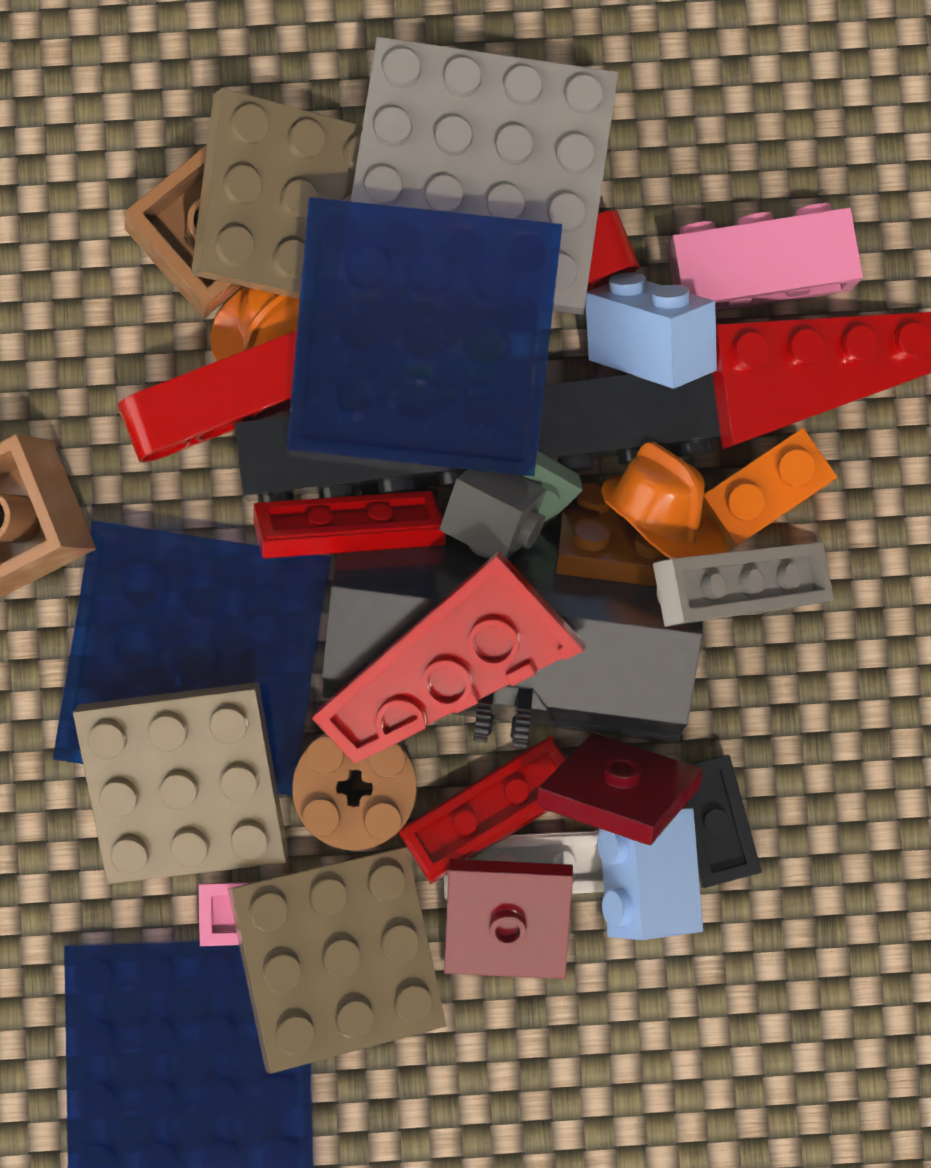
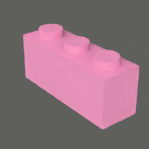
M818 203L798 209L796 211L797 216L774 219L773 213L760 212L738 219V225L715 228V223L712 221L696 222L683 226L679 229L680 234L672 236L667 248L672 284L689 288L690 294L714 300L715 312L852 291L863 278L851 207L832 210L830 203Z

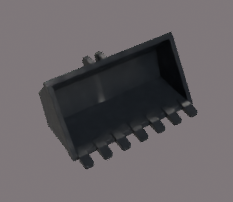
M379 486L362 487L361 496L379 494ZM416 487L414 492L434 491L437 500L438 492L436 489ZM546 526L544 529L542 528L538 538L529 549L522 546L508 560L585 643V649L583 652L565 661L560 659L536 671V675L514 686L509 684L479 699L477 704L457 714L455 712L451 714L475 717L473 741L487 743L488 736L492 733L493 720L512 722L510 737L513 739L512 746L527 747L530 725L678 744L681 732L688 724L703 635V621L665 627L661 605L657 597V587L556 574L559 527ZM446 534L445 545L339 553L331 586L322 673L323 698L330 699L488 561L489 558L477 555L467 544Z

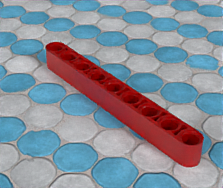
M617 210L604 211L598 214L587 291L608 284L609 278L613 275L635 272L640 268ZM402 289L141 390L121 400L117 407L138 461L140 463L151 462L234 431V423L265 419L544 309Z

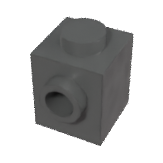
M482 457L456 479L439 530L467 544L479 556L490 559L500 550L509 559L522 546L529 549L538 538L545 522V515L539 513V509L547 490Z

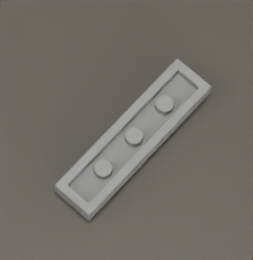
M823 542L673 558L653 563L657 583V597L661 605L665 627L834 601Z

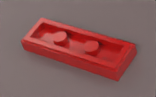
M434 491L254 503L253 522L262 558L445 545L446 533L439 530L443 516Z
M552 735L401 828L398 832L430 885L449 874V859L471 860L548 812V810L537 806L538 788L567 759Z

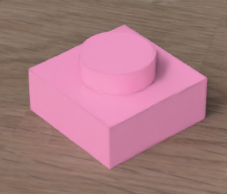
M256 881L199 884L200 946L239 945L227 888Z

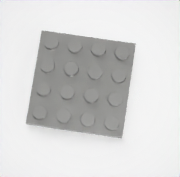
M376 37L339 271L340 279L583 315L618 72Z

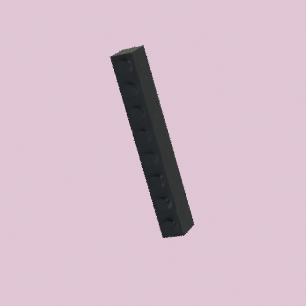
M712 373L674 389L628 374L234 423L243 496L248 502L257 500L258 502L295 500L294 496L318 493L319 498L355 496L354 488L379 486V494L406 493L415 490L414 481L434 478L439 479V487H454L456 479L482 457L511 472L533 448L576 472L594 468L595 458L617 456L618 465H629L636 457L640 448L648 442H656L666 450L676 448L679 458L713 453L712 444L721 442Z

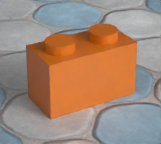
M802 428L705 493L702 511L723 533L727 544V552H729L838 477L806 430Z

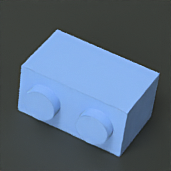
M634 272L613 275L609 278L608 284L587 291L585 303L590 361L673 389L717 371L714 300L690 294L689 288L682 285L662 286L646 281V277L643 274Z
M682 808L652 845H646L599 828L597 849L602 860L604 883L602 911L607 922L608 937L648 940L703 932L693 808Z

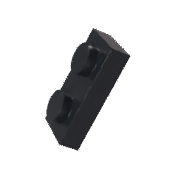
M726 754L690 764L703 768L701 787L683 807L693 808L700 887L704 889L762 873L730 755Z

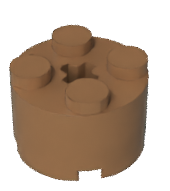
M327 734L320 736L306 749L297 764L293 778L295 808L307 831L320 841L343 850L373 848L395 836L410 817L415 806L418 791L415 767L408 753L399 743L354 764ZM352 770L362 771V781L372 783L373 786L372 794L363 795L359 805L350 803V794L340 790L341 781L351 779Z

